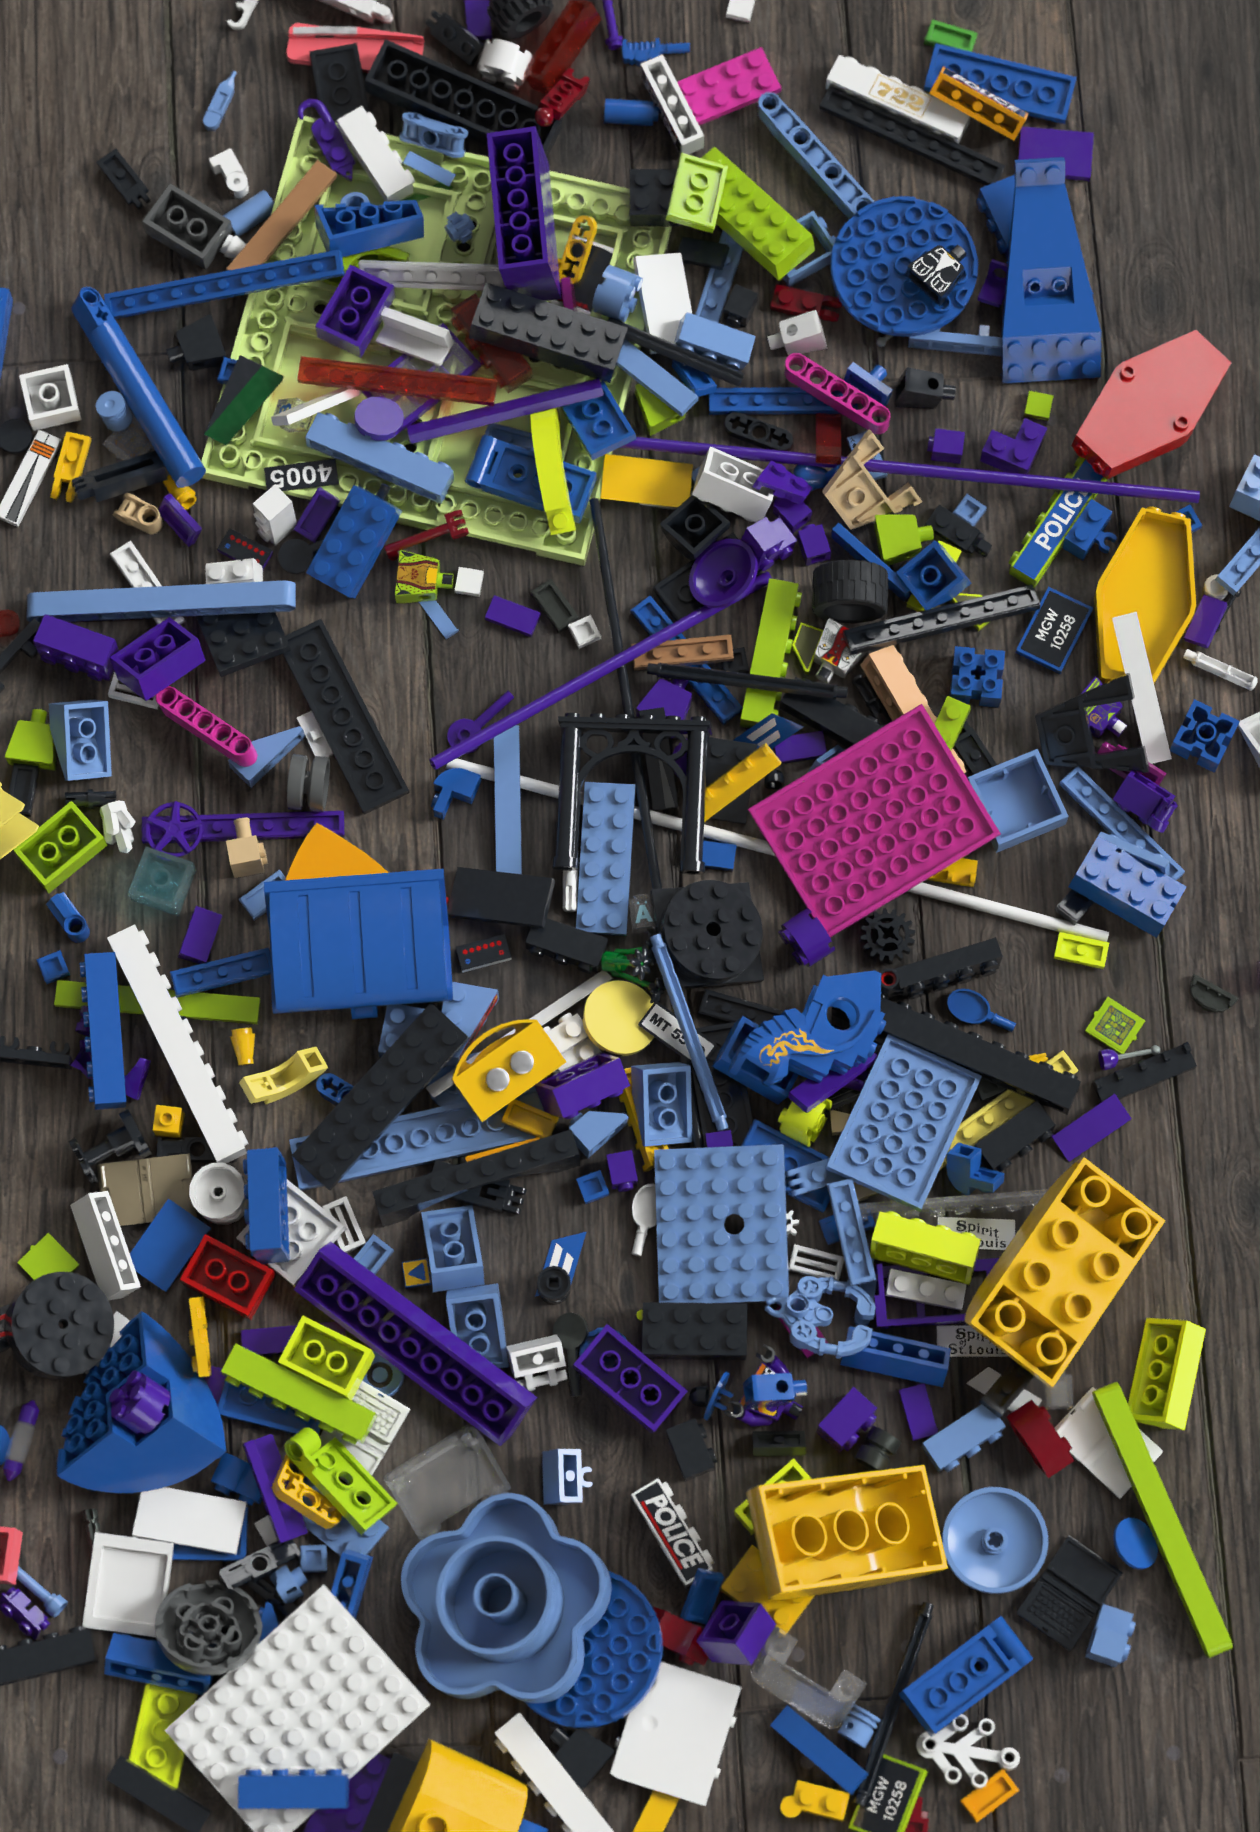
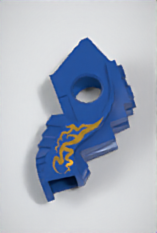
M874 970L828 977L822 975L819 985H813L802 1013L796 1008L784 1010L779 1016H773L769 1021L762 1022L758 1028L754 1029L745 1038L731 1060L728 1073L736 1076L740 1070L769 1087L781 1082L782 1078L787 1076L788 1070L820 1083L823 1077L828 1075L829 1070L845 1075L852 1066L858 1067L861 1063L865 1064L868 1057L871 1058L876 1049L877 1043L873 1041L877 1034L880 1035L886 1024V1021L883 1020L885 1013L880 1011L881 973ZM828 1007H835L844 1011L849 1018L850 1028L839 1030L831 1026L827 1019Z

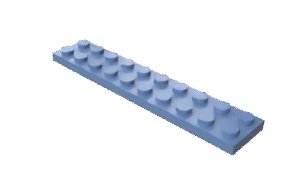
M531 1087L516 1098V1100L544 1111L535 1087ZM467 1102L401 1115L395 1119L338 1183L435 1162V1160L442 1161L488 1151L536 1137L501 1123L508 1104L483 1122H480ZM308 1136L289 1140L292 1154ZM293 1157L298 1186L301 1191L324 1186Z

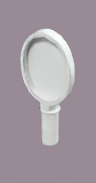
M655 1184L642 1186L636 1193L632 1203V1217L638 1225L631 1253L635 1256L642 1255L648 1229L657 1224Z

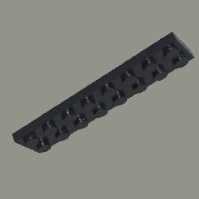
M322 619L286 635L291 651L284 653L283 656L363 814L365 815L409 794V789Z
M430 1003L291 1156L331 1191L469 1040V1037Z

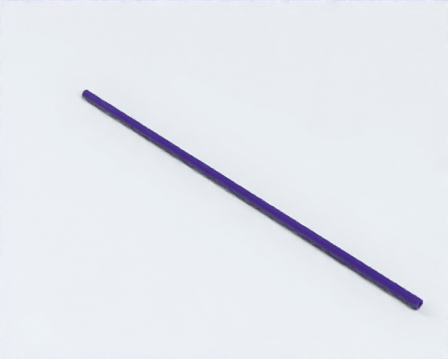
M636 437V440L619 447L706 456L709 448L713 447L743 460L771 462L772 460L775 463L826 468L842 465L847 458ZM870 459L864 464L868 472L1199 503L1200 491L884 460Z

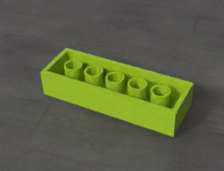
M716 147L712 148L701 158L728 166L716 224L778 281L815 251L812 234Z

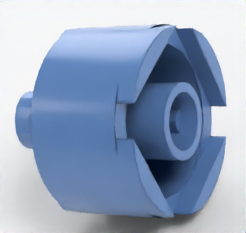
M608 265L602 275L606 279L603 280L601 285L598 284L592 308L598 314L625 323L629 312L633 313L638 299L634 298L636 291L640 290L643 278L618 267Z

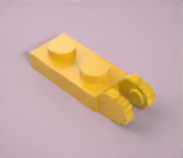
M66 432L54 473L55 480L51 491V498L58 499L62 482L69 483L66 501L73 502L76 493L71 481L82 475L91 437Z

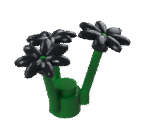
M649 932L646 945H642L640 948L615 949L614 952H604L601 966L603 971L611 972L613 977H621L647 987L651 994H653L650 1000L652 1004L655 1001L659 1002L660 994L664 993L662 974L660 979L656 978L655 982L643 980L645 973H651L648 964L651 963L654 966L655 962H657L650 937L654 935ZM635 954L636 958L627 960V957L624 955ZM627 965L634 968L631 975L622 972L626 969Z

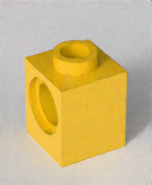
M156 1105L153 1124L155 1136L181 1139L185 1117L183 1109Z

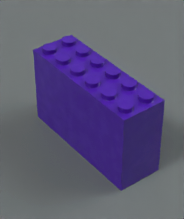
M536 126L487 133L498 266L506 289L543 301L561 299L549 163Z

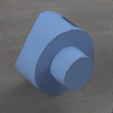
M284 1565L270 1576L285 1604L292 1603L304 1596L300 1587L308 1583V1580L300 1567L290 1572L287 1566Z

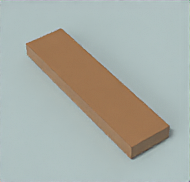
M731 635L668 640L634 659L633 667L634 670L647 669L648 663L658 664L660 662L686 666L734 661Z

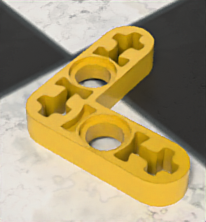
M579 216L575 219L562 259L558 258L560 280L567 277L564 273L572 267L573 263H568V259L580 262L579 266L573 265L572 272L575 273V277L570 278L573 285L582 278L597 232V223L590 216ZM586 220L590 230L585 231L582 238H587V242L575 239L576 235L582 236L583 229L580 228V224L585 223ZM577 243L583 247V254L578 258L572 254V247Z
M285 1455L272 1484L274 1495L325 1529L333 1528L342 1519V1514L325 1496L302 1482L305 1475L300 1469L299 1473H294L289 1467V1463L293 1462ZM286 1480H289L290 1482L288 1483L286 1489H284V1482ZM302 1496H306L311 1500L312 1507L307 1506L303 1502Z

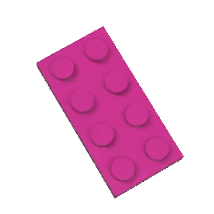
M762 47L677 82L699 126L758 102L760 96L766 92L775 94L781 92V86Z

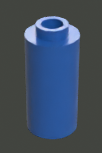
M605 99L604 123L653 126V121H658L659 107L654 106V101Z

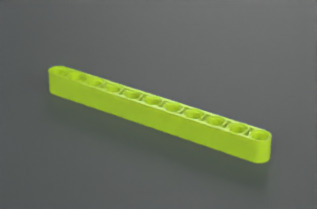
M1114 1382L1092 1391L1096 1406L1207 1658H1211L1232 1649L1231 1638L1118 1382Z

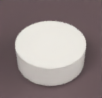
M1212 575L1204 584V593L1206 596L1222 600L1227 596L1228 591L1215 581L1218 575Z

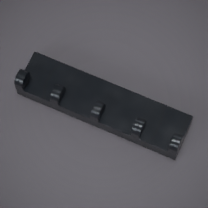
M1185 1042L1178 1047L1163 1051L1161 1054L1149 1059L1141 1060L1100 1079L1097 1078L1093 1080L1092 1085L1100 1103L1113 1094H1116L1120 1100L1193 1070L1197 1065L1191 1054L1189 1043Z

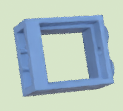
M814 211L796 221L806 230L812 229L827 253L797 270L793 268L787 273L783 280L788 287L826 267L831 262V253L836 238L829 235L824 219L821 216L817 217Z

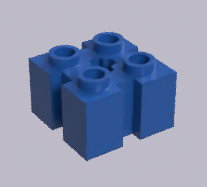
M955 646L950 697L968 705L970 699L979 700V706L999 708L1002 698L1003 680L1001 678L1004 671L1005 651L985 649L984 655L975 654V648ZM974 674L980 675V679H974Z
M1194 699L1171 745L1170 752L1185 759H1188L1189 755H1193L1199 758L1197 765L1215 773L1240 721L1224 713H1221L1220 717L1210 714L1212 707ZM1203 733L1208 735L1207 739L1201 737Z

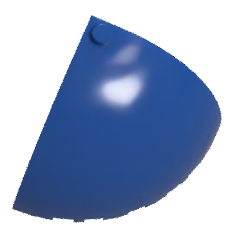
M141 1311L119 1332L121 1335L120 1339L113 1347L108 1348L106 1354L100 1360L99 1366L95 1365L91 1368L83 1381L87 1386L81 1397L76 1396L68 1414L72 1418L68 1421L66 1428L63 1429L61 1436L65 1437L64 1448L58 1450L57 1476L69 1483L90 1490L109 1493L151 1491L176 1484L195 1475L226 1452L220 1412L204 1377H199L198 1372H193L192 1359L180 1344L160 1324ZM135 1370L145 1374L170 1392L169 1405L164 1404L161 1410L164 1413L162 1420L153 1430L146 1434L139 1432L140 1435L111 1416L112 1403L109 1401L111 1393L116 1388L120 1389L127 1382L131 1372Z

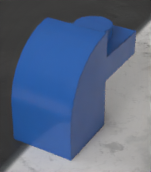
M452 768L441 773L433 783L434 790L440 792V794H435L431 807L434 808V817L444 820L453 798L472 805L481 784V775L462 768Z
M957 1143L947 1153V1174L953 1186L968 1196L975 1189H979L984 1193H993L1004 1183V1173L981 1167V1148Z

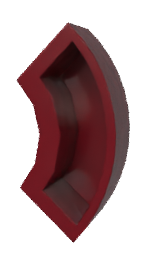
M1030 1400L1006 1416L1014 1434L1024 1445L1036 1466L1047 1478H1050L1074 1461L1069 1452L1072 1450V1446L1064 1436H1059L1049 1421L1051 1419L1050 1414L1043 1405L1038 1407L1033 1400Z
M653 1607L661 1627L663 1648L679 1655L678 1660L689 1666H693L694 1662L705 1666L708 1656L697 1642L704 1629L665 1610Z

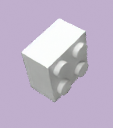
M68 364L19 375L33 431L81 420Z

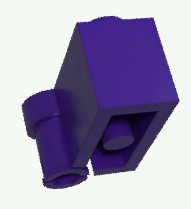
M1133 770L1127 775L1112 799L1117 802L1119 808L1126 812L1131 811L1139 816L1138 819L1141 822L1162 833L1169 825L1168 820L1172 813L1178 807L1177 803L1173 801L1176 797L1175 795Z

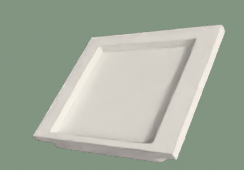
M95 1532L82 1626L156 1637L155 1619L160 1604L168 1596L174 1543L142 1539L135 1536L128 1537Z

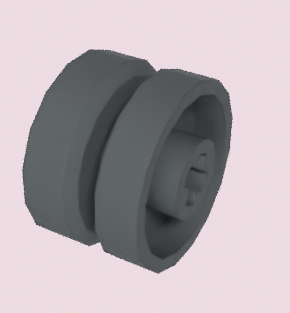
M292 755L287 779L288 809L302 810L308 795L310 811H325L330 777L329 757L316 756L312 761L309 771L307 755Z

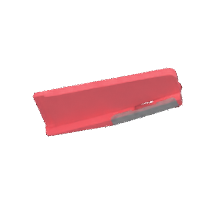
M295 23L289 28L287 59L290 63L312 66L309 51L357 43L362 73L368 74L385 39L423 55L424 38L418 35L360 27H323ZM315 35H334V38H315Z

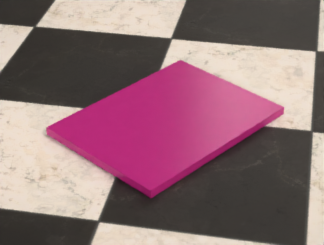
M922 704L748 809L805 906L812 911L810 913L813 919L815 917L818 918L830 938L1001 835Z

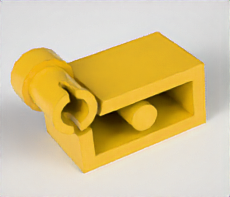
M797 1780L793 1796L785 1797L780 1804L782 1814L788 1818L797 1817L802 1811L842 1822L845 1816L849 1793Z

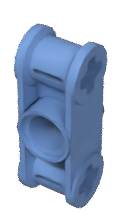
M415 112L403 113V131L399 135L401 141L443 153L448 157H464V139L468 136L466 129L436 121Z

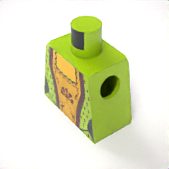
M400 550L395 591L396 603L437 600L438 588L452 589L453 574L440 573L438 559Z

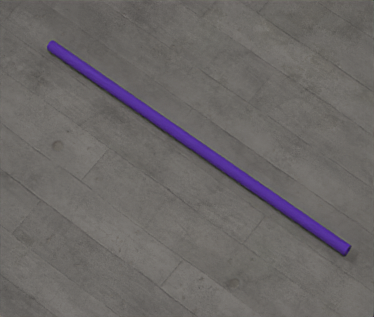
M766 571L757 576L749 591L741 599L768 585L769 578H772L771 575ZM703 606L430 758L431 766L434 770H437L727 607L709 608Z

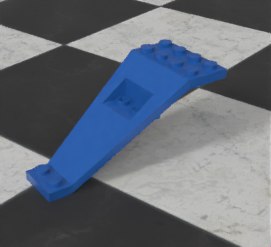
M1064 157L1015 160V186L1001 334L1003 383L1101 377V329L1065 186ZM1059 281L1063 282V285H1062V286H1060V287H1056V286H1055V284H1056L1057 282H1059ZM1033 283L1039 284L1037 288H1031V285Z

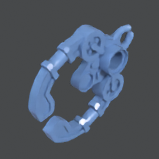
M805 1276L800 1279L797 1290L787 1298L774 1297L766 1300L767 1305L779 1304L781 1306L780 1310L776 1311L770 1306H766L765 1311L771 1316L783 1319L790 1329V1342L794 1347L807 1349L823 1356V1353L835 1355L836 1358L841 1359L843 1356H849L865 1349L870 1344L872 1329L864 1325H858L853 1330L851 1340L845 1342L838 1341V1345L825 1343L826 1338L820 1339L816 1336V1326H828L832 1322L833 1312L829 1307L817 1303L820 1301L822 1293L832 1295L833 1290L845 1292L844 1297L851 1298L857 1303L856 1314L862 1320H873L875 1303L862 1288L857 1285L850 1286L849 1280L843 1282L834 1280V1277L816 1278Z

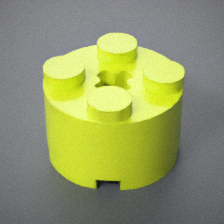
M826 1099L808 1113H805L792 1101L789 1108H784L779 1116L778 1122L781 1123L779 1130H781L782 1134L810 1147V1141H816L827 1121L824 1113L826 1109L831 1110L832 1101Z

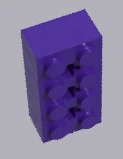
M608 1324L605 1325L572 1366L652 1434L687 1393L685 1388ZM611 1356L614 1357L615 1361L613 1363L616 1365L615 1368L611 1366L606 1368L603 1365L605 1363L603 1357L607 1359ZM623 1374H634L635 1378L633 1380L636 1381L635 1385L632 1383L625 1384ZM644 1390L646 1392L653 1390L656 1393L653 1396L656 1398L655 1402L653 1400L647 1402L644 1399L646 1396L643 1394Z

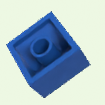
M935 540L896 572L926 611L952 600L971 584L970 580L943 545Z

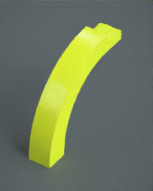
M558 407L530 414L534 455L550 534L555 535L575 531L576 527L562 459L560 442L561 421Z

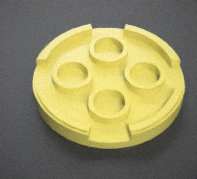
M609 981L598 986L587 998L583 1011V1026L589 1039L602 1051L606 1050L622 1056L633 1055L643 1050L654 1038L653 1035L638 1025L653 1005V1003H650L651 997L642 988L627 981Z

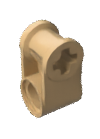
M130 493L123 495L124 500L121 506L113 513L116 519L148 534H156L162 529L163 520L154 505L142 501ZM149 516L156 517L153 522H145L146 518Z

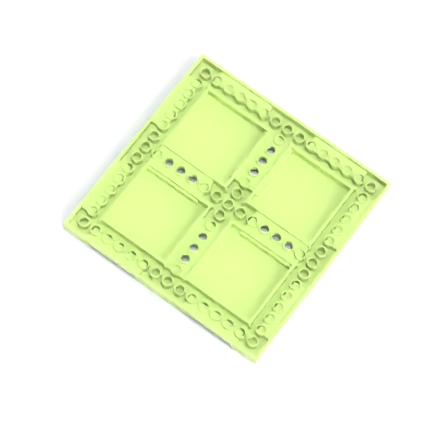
M304 116L303 120H300L298 117L271 215L317 160L330 168L312 135L311 127L317 120L316 118ZM385 134L389 140V148L391 151H397L402 163L407 153L411 151L456 174L451 183L453 189H441L432 187V185L439 183V181L403 163L402 168L404 171L407 169L410 171L415 182L413 183L414 193L402 200L416 193L431 197L417 202L424 217V238L391 245L390 247L409 253V262L498 265L489 157L465 152L462 158H452L437 151L405 143L399 137ZM349 146L348 148L356 163L353 165L352 182L337 174L335 181L266 263L326 252L315 226V205H324V208H335L336 204H340L341 199L351 192L363 193L373 205H383L384 199ZM550 171L558 258L562 259L573 223L579 216H590L596 221L597 232L593 242L614 248L609 265L635 274L633 258L636 256L664 254L672 226H630V189ZM456 211L461 215L466 213L471 220L477 223L475 229L471 231L473 238L466 241V243L471 245V248L466 252L458 250L457 247L462 243L461 240L453 242L444 228L448 224L447 217ZM587 220L585 223L580 224V228L583 229L582 236L577 237L582 238L584 232L590 230V226L587 225ZM319 280L250 293L230 359L238 360L239 355L244 356L283 375L284 378L227 445L208 437L201 461L206 468V473L202 478L247 489L249 486L267 490L265 467L336 459L312 449L306 444L305 437L317 413L290 425L281 426L273 425L271 417L279 414L280 408L283 405L290 403L291 408L341 387L353 386L339 383L336 385L330 384L329 378L332 375L337 376L339 379L368 383L404 354L377 344L376 339L384 327L383 320L363 356L359 358L317 337L315 326L322 314L316 313L314 309L319 304L328 305L337 289L336 286ZM394 287L395 298L389 307L390 309L437 326L444 323L482 364L478 371L416 421L422 423L596 379L565 368H556L552 364L543 361L533 363L529 360V357L517 354L514 358L529 378L508 390L456 320L457 317L474 306H478L483 290ZM636 291L634 298L638 299L637 305L633 313L629 312L625 323L644 331L645 323L639 291ZM592 309L590 316L605 321L609 319V317L598 314ZM630 342V343H632L635 347H637L639 350L641 349V346H640V345H637V344H635V343H633V342ZM454 355L442 364L453 377L465 369L463 364ZM415 357L410 361L421 374L434 365ZM406 365L393 374L404 387H407L417 379ZM616 365L611 383L605 381L604 383L624 414L633 378ZM438 368L425 377L436 390H439L449 382ZM389 378L380 385L379 389L388 399H392L401 392ZM421 381L409 390L416 400L421 398L428 399L433 395ZM223 384L219 400L226 387V384ZM361 392L359 396L323 410L320 413H330L345 424H355L354 413L356 407L367 398ZM405 395L395 402L402 409L404 417L416 408ZM558 407L561 421L560 442L562 459L564 462L597 473V480L590 499L599 498L600 501L605 455L592 461L561 407ZM530 414L496 423L532 433ZM488 425L413 443L417 447L415 452L425 454L433 462H444L453 470L454 480L442 504L336 459L339 484L320 486L339 498L341 501L338 506L342 507L353 485L360 486L376 495L381 484L384 483L391 487L385 501L402 510L396 523L429 530L447 523L445 514L462 510L463 516L455 519V521L465 519L466 525L457 530L468 528L469 534L466 536L535 551L538 556L585 566L594 531L589 501L580 524L575 522V531L551 535L546 512L468 485L465 479L481 437L485 434ZM406 428L394 438L385 441L389 443L397 442L403 446L409 444L408 429ZM517 473L514 476L519 478L522 475ZM319 487L282 492L287 495L311 500Z

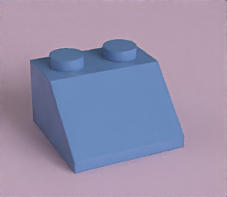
M588 1111L583 1115L580 1112L569 1122L570 1125L568 1127L569 1130L572 1129L577 1147L589 1158L627 1125L629 1117L624 1113Z

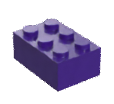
M349 265L345 276H343L315 326L317 337L361 358L382 322L380 314L384 307H390L395 298L394 285Z
M45 614L33 640L41 659L49 664L54 665L57 662L65 665L64 668L74 673L79 671L88 673L87 676L96 681H101L102 679L110 681L114 671L110 657L119 651L115 639Z
M170 617L110 657L117 679L145 701L205 661L198 638Z
M600 1052L541 1080L534 1086L544 1112L564 1119H570L579 1114L578 1111L587 1107L589 1109L600 1105L601 1100L608 1096L613 1098L621 1095L623 1089L629 1087L630 1083L620 1058Z

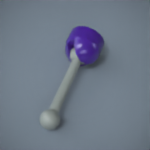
M1153 1045L1150 1049L1119 1055L1112 1049L1099 1050V1064L1103 1071L1114 1068L1120 1059L1147 1054L1158 1055L1160 1047Z

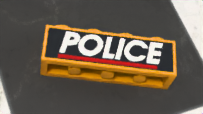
M945 67L942 68L929 92L934 97L1012 140H1015L1028 116V113Z

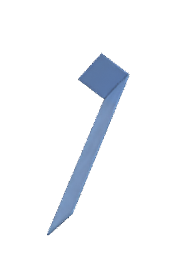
M411 151L407 153L403 161L404 164L448 187L456 175Z
M436 600L419 602L445 639L459 631Z

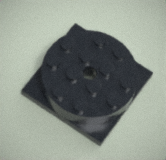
M703 880L689 884L686 887L652 889L650 891L656 935L661 934L663 942L667 945L681 989L764 981L760 956L763 928L760 915L751 899L749 882L728 884L717 880ZM706 927L710 928L716 935H709L707 933Z

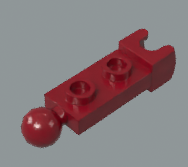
M568 68L560 81L540 101L538 110L535 113L536 123L539 126L546 127L553 122L554 118L560 120L572 105L584 96L590 78L584 76L582 79H577L572 75L574 69Z

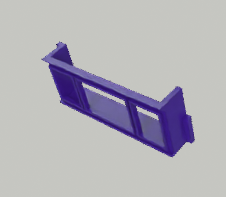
M999 1258L977 1259L973 1272L986 1271L987 1277ZM876 1265L878 1295L874 1296L877 1327L890 1329L966 1323V1314L925 1316L924 1303L916 1302L917 1317L887 1319L884 1279L888 1278L889 1270L894 1269L924 1276L931 1274L899 1265Z

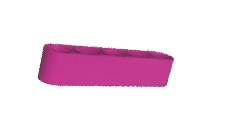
M793 353L786 358L784 375L791 383L863 428L870 429L874 434H882L887 431L890 422V412L887 407L802 354ZM792 365H799L802 369L793 371L790 367ZM812 378H820L823 382L814 384L810 380ZM833 391H841L843 395L835 397L831 393ZM859 403L862 406H864V408L861 410H856L852 407V405ZM876 416H880L885 421L882 423H877L873 420V418Z
M168 686L156 694V701L168 718L238 765L249 767L256 762L257 751L247 736L174 687Z

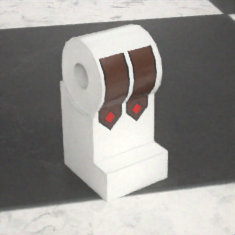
M231 148L209 159L214 174L216 175L221 172L225 178L230 196L236 199L245 197L249 191L248 180Z

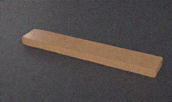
M317 160L226 268L227 271L265 264L335 181L337 173Z

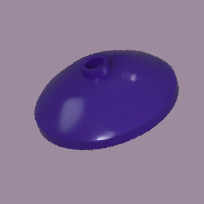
M723 539L711 544L697 557L690 571L689 586L694 598L709 608L727 607L740 600L749 591L757 575L758 562L755 552L748 544L738 539Z

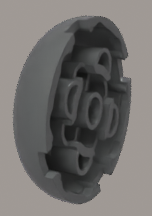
M206 1580L205 1584L192 1586L188 1583L172 1591L160 1604L155 1619L156 1638L164 1655L177 1667L193 1674L205 1676L224 1674L244 1664L257 1648L262 1632V1621L258 1607L253 1599L238 1587L233 1589L232 1594H228L224 1583L213 1580ZM227 1628L228 1632L223 1634L221 1630Z

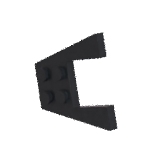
M1130 673L1124 674L1035 715L1045 765L1084 766L1093 769L1109 768L1117 769V771H1142V773L1150 771L1145 746L1096 754L1086 707L1133 700L1135 698Z

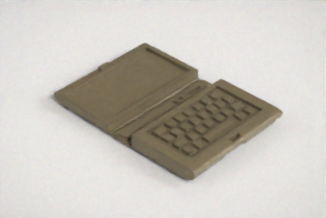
M190 1153L97 1164L99 1192H109L120 1226L152 1222L168 1199L197 1217L196 1209L193 1207L189 1197L190 1183L193 1179Z

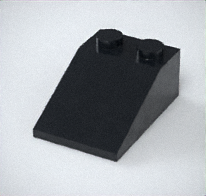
M708 737L706 787L757 750L758 744ZM751 787L709 819L746 825Z

